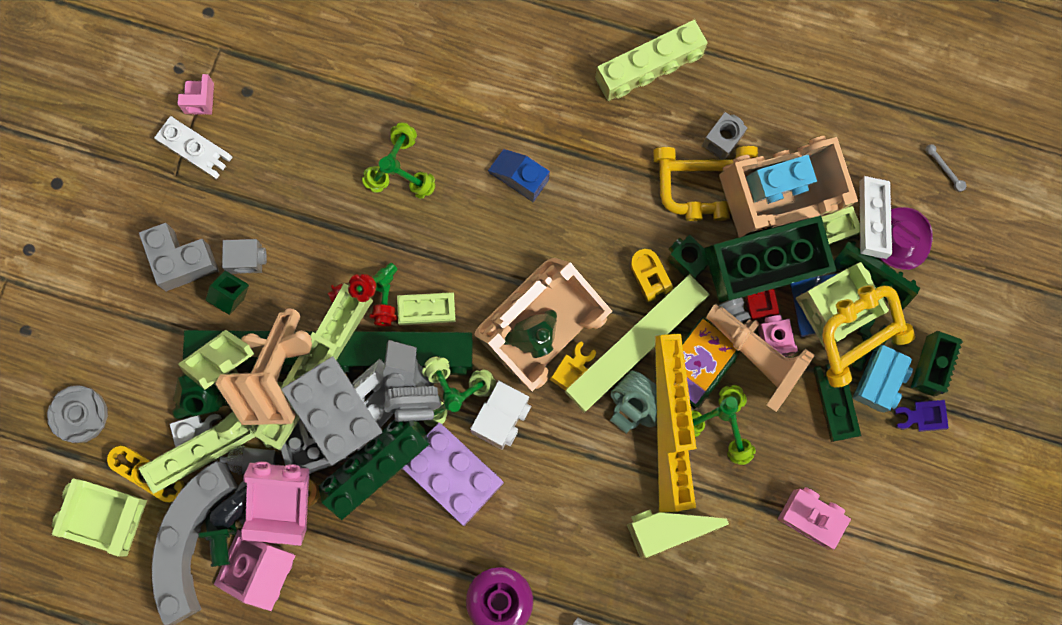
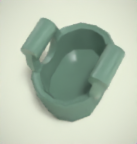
M629 371L625 378L621 379V382L611 390V397L617 406L610 421L626 434L639 424L654 427L657 423L656 384L639 372ZM621 411L622 413H624L627 417H629V418H630L632 421H634V422L631 423L628 419H626V418H625L623 415H621L619 412Z

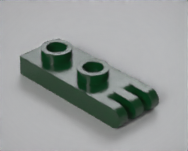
M830 364L825 365V373L831 368ZM821 366L814 367V375L830 441L835 442L861 436L849 384L843 387H832L829 384L827 374L826 376L823 375Z

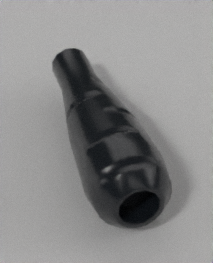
M247 485L223 501L210 514V522L218 530L228 529L246 510Z

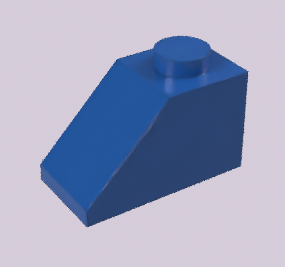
M506 149L502 150L488 170L490 174L532 202L535 201L548 183L550 174L549 170L528 156Z

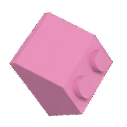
M238 530L228 551L230 565L221 567L214 585L243 603L272 611L296 555L269 542L242 540V531Z

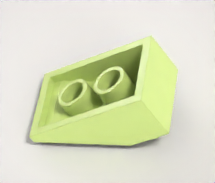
M651 510L632 516L633 522L627 524L639 557L647 558L719 529L729 523L725 518L670 513L652 514Z

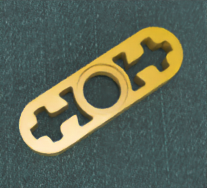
M117 446L109 452L107 463L113 471L164 502L173 503L185 487L184 482L179 479L175 482L174 489L177 490L175 495L170 494L167 497V490L165 488L153 494L148 484L143 483L139 478V467L151 460L125 446ZM127 453L126 459L136 465L134 468L123 464L118 466L119 460L116 459L117 455Z

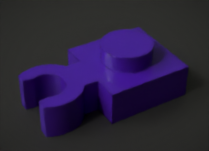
M945 400L915 402V411H911L906 407L895 409V414L907 416L906 423L896 425L899 430L908 429L912 424H917L918 432L947 430L949 428Z

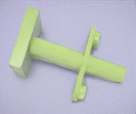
M225 330L178 365L184 374L205 390L214 384L220 375L239 374L235 367L254 353L248 344ZM277 382L280 388L283 385V382ZM232 412L216 426L215 431L219 437L230 440L239 434V427L242 424L235 413ZM251 425V427L256 432L259 425ZM262 441L265 447H272L268 443Z

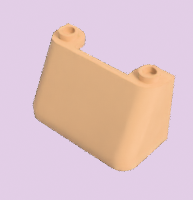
M551 258L538 267L476 329L474 335L527 389L533 391L546 383L549 371L546 365L583 328L598 329L603 326L612 310L570 262ZM550 309L557 313L555 338L552 343L553 351L549 354L533 358L530 352L524 353L516 346L504 345L508 332H512L517 323L533 315L545 314Z

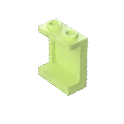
M861 262L796 297L823 347V328L826 322L837 313L836 303L845 299H850L854 303L859 299L857 290L863 286L871 285L876 288L871 280L869 271L864 268ZM884 297L878 300L879 304L876 307L864 309L858 313L855 321L838 326L834 334L835 342L845 338L846 335L873 319L889 312Z
M73 478L63 491L62 499L64 502L62 508L53 518L52 528L54 529L52 535L108 551L112 555L128 556L147 500L85 480Z

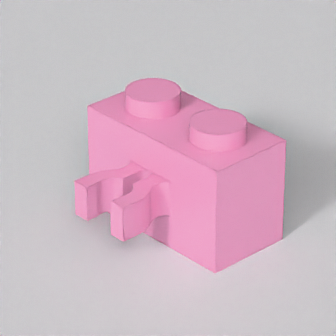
M804 487L803 490H793L777 520L827 550H835L851 520L844 515L845 510L832 502L827 505L818 500L820 495L809 488Z

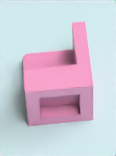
M202 74V81L185 82V93L178 94V106L184 114L212 115L214 83L210 76Z

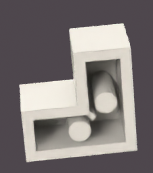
M498 381L488 402L484 403L471 427L472 434L503 450L505 444L511 446L518 433V428L515 427L519 419L524 421L531 408V405L527 404L529 396Z

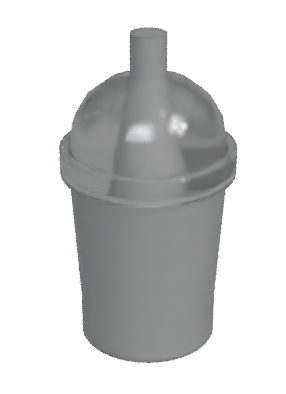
M240 446L231 450L228 457H220V462L227 463L228 468L232 472L243 475L249 463L268 462L271 465H275L276 451Z

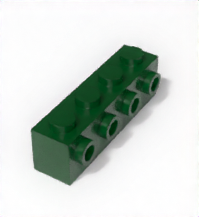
M394 419L382 430V433L371 439L319 485L321 503L342 521L430 445L425 429L417 421H396Z

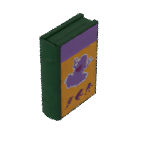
M704 317L698 321L682 342L690 404L695 410H698L704 401L709 398L710 393L732 364L736 363L735 360L741 354V351H737L733 347L734 344Z

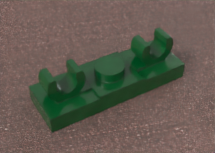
M848 242L834 259L835 267L844 271L861 262L864 268L869 271L871 280L876 288L890 286L896 290L902 310H904L920 290V287L916 285V281L913 279L910 282L903 277V272L896 273L897 271L875 257L861 254V249L855 246L856 242Z

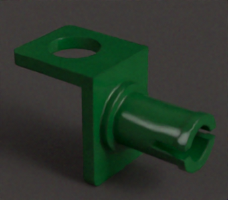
M210 512L205 519L206 532L198 533V538H206V541H209L211 567L230 565L227 538H230V535H236V522L228 529L218 530L210 522V514L212 513Z

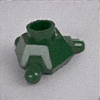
M550 309L545 314L533 315L517 323L512 332H508L504 345L516 346L524 353L530 352L533 358L549 354L553 351L552 343L555 338L557 313Z
M183 373L181 377H178L173 398L175 408L172 411V415L174 418L181 419L190 415L193 417L219 411L222 406H229L215 383L204 390L186 374Z

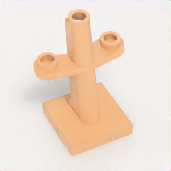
M715 304L706 319L711 321L734 344L733 347L737 351H741L778 388L767 404L768 407L777 412L815 354L805 349L797 357H785L755 333L760 325L756 320L753 322L749 319L744 325L722 306L719 307Z
M288 308L283 313L278 314L267 339H262L252 333L241 338L253 351L254 354L251 357H258L251 373L220 375L215 383L242 425L292 424L296 417L294 410L277 384L284 360L286 358L306 355L312 347V338L308 333L304 331L294 333L300 320V314L294 309Z

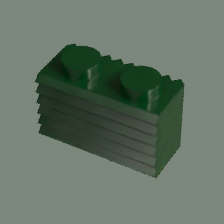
M940 331L927 335L911 389L933 397L948 392L947 387L950 386L949 382L952 381L950 376H953L952 371L955 370L954 365L957 364L955 360L958 359L959 349L962 348L960 345L963 343L962 339Z

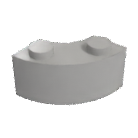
M388 340L383 372V382L386 391L393 387L421 388L422 386H434V383H431L422 374L423 367L418 364L416 359V347Z

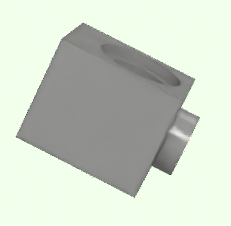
M725 112L707 135L702 146L721 160H726L748 127L736 115H729ZM720 131H729L732 139L723 138Z
M257 239L223 240L222 268L231 274L262 273V265L267 262L266 248H262Z

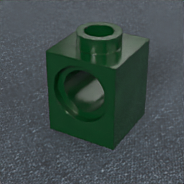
M690 234L684 240L678 238L668 249L671 254L667 261L685 278L690 274L696 279L709 265L704 247ZM685 251L691 252L695 257V261L692 263L684 261L681 253Z

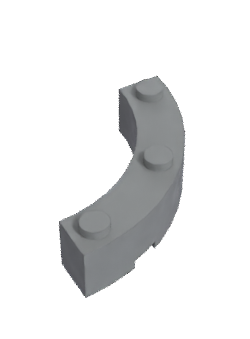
M216 461L195 476L173 501L159 529L153 553L152 584L157 609L164 625H175L202 610L194 589L193 575H191V557L194 554L198 533L201 531L200 528L204 520L226 497L238 489V485L226 463Z

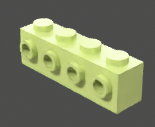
M693 20L597 66L595 79L607 101L621 98L640 85L646 86L654 81L655 78L676 71L681 65L697 61L703 56L708 42L696 21Z

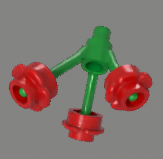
M389 263L385 268H381L372 277L367 274H355L349 280V294L351 297L357 298L359 302L368 301L369 297H372L376 290L382 293L381 305H374L372 314H369V318L374 320V324L377 326H391V322L397 320L395 307L388 305L390 283L394 279L393 275L398 270L393 263ZM342 283L335 287L333 284L331 285L332 291L328 295L332 304L343 286Z

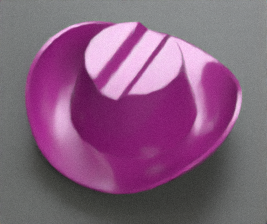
M907 207L891 209L892 255L887 259H879L885 264L898 269L909 270L916 268L926 260L930 253L933 240L931 225L927 218L915 209Z
M497 567L485 570L472 581L466 595L468 616L474 625H525L533 610L531 587L522 575L512 569Z

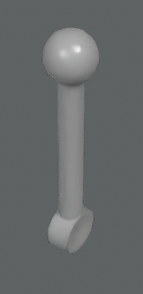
M933 144L927 145L926 153L932 155L954 183V189L957 192L965 190L966 183L958 180L936 152V146Z

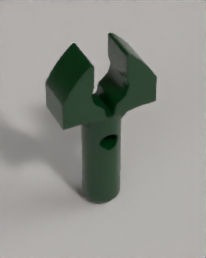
M875 319L858 329L857 334L862 336L863 342L872 336L870 329ZM885 324L882 325V326L880 327L879 331H881L882 329H884V328L886 327V325H885ZM871 351L853 362V369L862 371Z

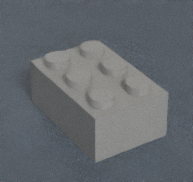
M334 356L281 389L331 466L382 433V430Z

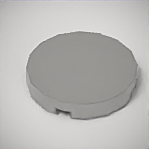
M80 385L67 387L58 392L47 411L48 424L52 432L62 440L75 444L88 442L97 437L105 427L108 417L107 405L102 396L95 390Z

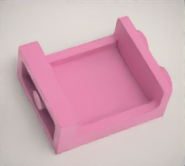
M268 462L249 463L244 474V482L247 483L246 521L242 528V540L301 546L307 529L309 468H301L298 465H271Z

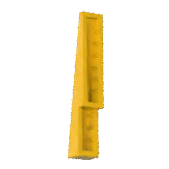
M681 334L655 336L659 513L696 508L688 450L697 448Z

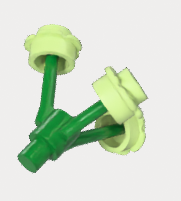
M432 357L427 360L425 367L422 369V374L431 383H440L444 391V403L441 401V407L433 410V420H424V423L430 427H434L439 422L443 424L447 417V410L451 412L459 411L462 402L472 394L480 397L490 396L496 387V380L493 378L492 373L485 369L481 371L476 370L469 380V389L459 393L457 389L450 388L445 380L450 375L449 361L446 358Z

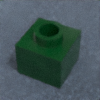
M225 270L210 285L205 301L230 315L245 299L249 284Z

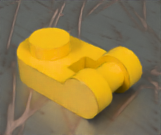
M650 249L637 251L631 259L630 266L645 300L650 302L656 299L658 294L671 292L673 290L672 283L656 253ZM656 275L659 282L650 285L648 278Z

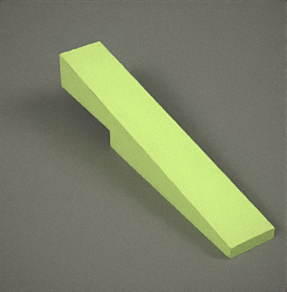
M689 274L579 377L565 393L585 413L656 347L655 336L668 335L710 294Z
M344 283L317 332H312L311 334L312 347L310 352L297 358L280 389L330 357L334 356L337 360L373 300L370 298L366 302H359L357 298L351 297L348 291L349 286ZM291 405L296 414L292 424L259 425L253 436L281 450L300 417Z

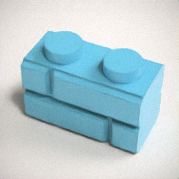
M879 345L874 348L853 399L883 413L890 411L891 408L895 409L902 396L898 392L902 383H906L912 374L913 368L909 367L912 359L885 345Z

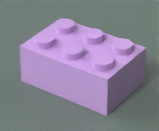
M439 422L427 435L430 445L405 465L403 469L465 526L504 482Z

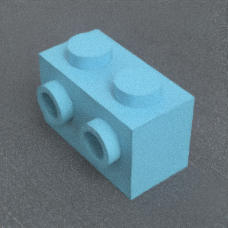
M809 155L765 167L746 176L754 203L766 200L767 204L784 199L783 194L792 192L793 196L809 191L808 186L817 182Z

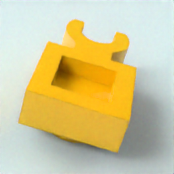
M582 341L574 347L572 352L573 358L566 354L549 379L565 391L588 370L583 365L589 363L596 355V351L592 350L588 356H583L580 352L584 344Z

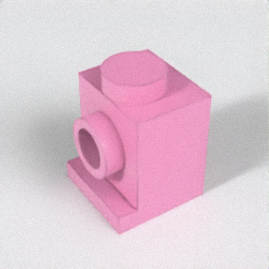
M781 315L765 318V323L758 327L759 337L785 357L798 352L794 342L790 319L782 320ZM776 330L781 331L782 340L775 338L774 332Z

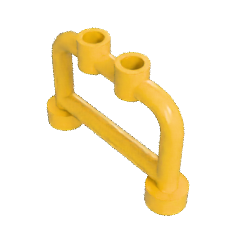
M755 146L736 148V158L744 155H749L750 159L757 158L758 148ZM660 147L653 150L654 162L659 163L660 197L662 204L668 211L674 214L686 215V221L703 220L702 214H713L714 221L730 220L731 212L727 201L714 203L674 202L671 196V171H723V167L733 164V160H676L675 148Z
M871 285L863 286L857 290L859 299L854 303L850 299L841 300L836 303L837 313L826 322L822 333L823 344L831 367L826 373L830 386L843 387L848 385L852 381L848 366L889 338H892V342L896 345L908 344L915 339L913 326L905 322L899 296L892 287L880 286L874 288ZM886 297L893 323L840 357L834 339L837 327L843 323L855 321L858 313L864 309L876 307L879 304L878 300Z

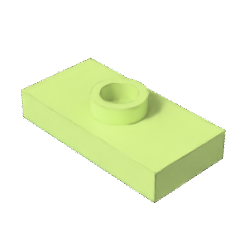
M454 292L397 296L399 325L456 322Z

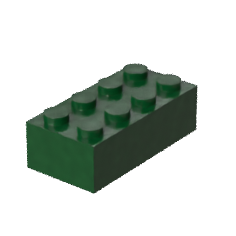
M821 216L704 248L719 303L836 271Z

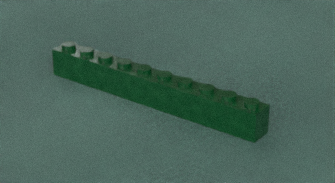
M184 330L183 360L223 331ZM271 331L228 332L241 340L243 336L250 333L256 334L262 339H267ZM304 331V332L308 333V334L311 336L312 332L316 333L317 331ZM353 332L336 360L345 374H352V370H364L365 372L379 359L385 363L388 340L416 347V359L423 368L426 361L430 358L440 357L446 358L449 361L450 375H466L467 370H473V333ZM299 356L286 358L280 374H289ZM258 357L246 359L235 367L237 372L238 369H249V373H251Z

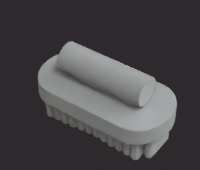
M422 386L421 388L393 387L385 393V412L395 413L396 421L433 420V410L438 409L442 405L437 387Z

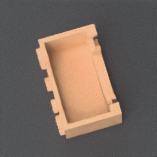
M820 136L810 140L808 145L798 148V152L790 154L789 150L781 151L774 154L773 158L765 160L764 156L750 159L749 155L735 158L733 164L723 167V172L719 174L739 238L813 217H823L841 211L858 202L837 137L826 140L825 136ZM809 155L817 182L808 186L809 191L795 196L792 195V192L783 194L784 199L767 204L766 200L754 203L746 176L756 170Z

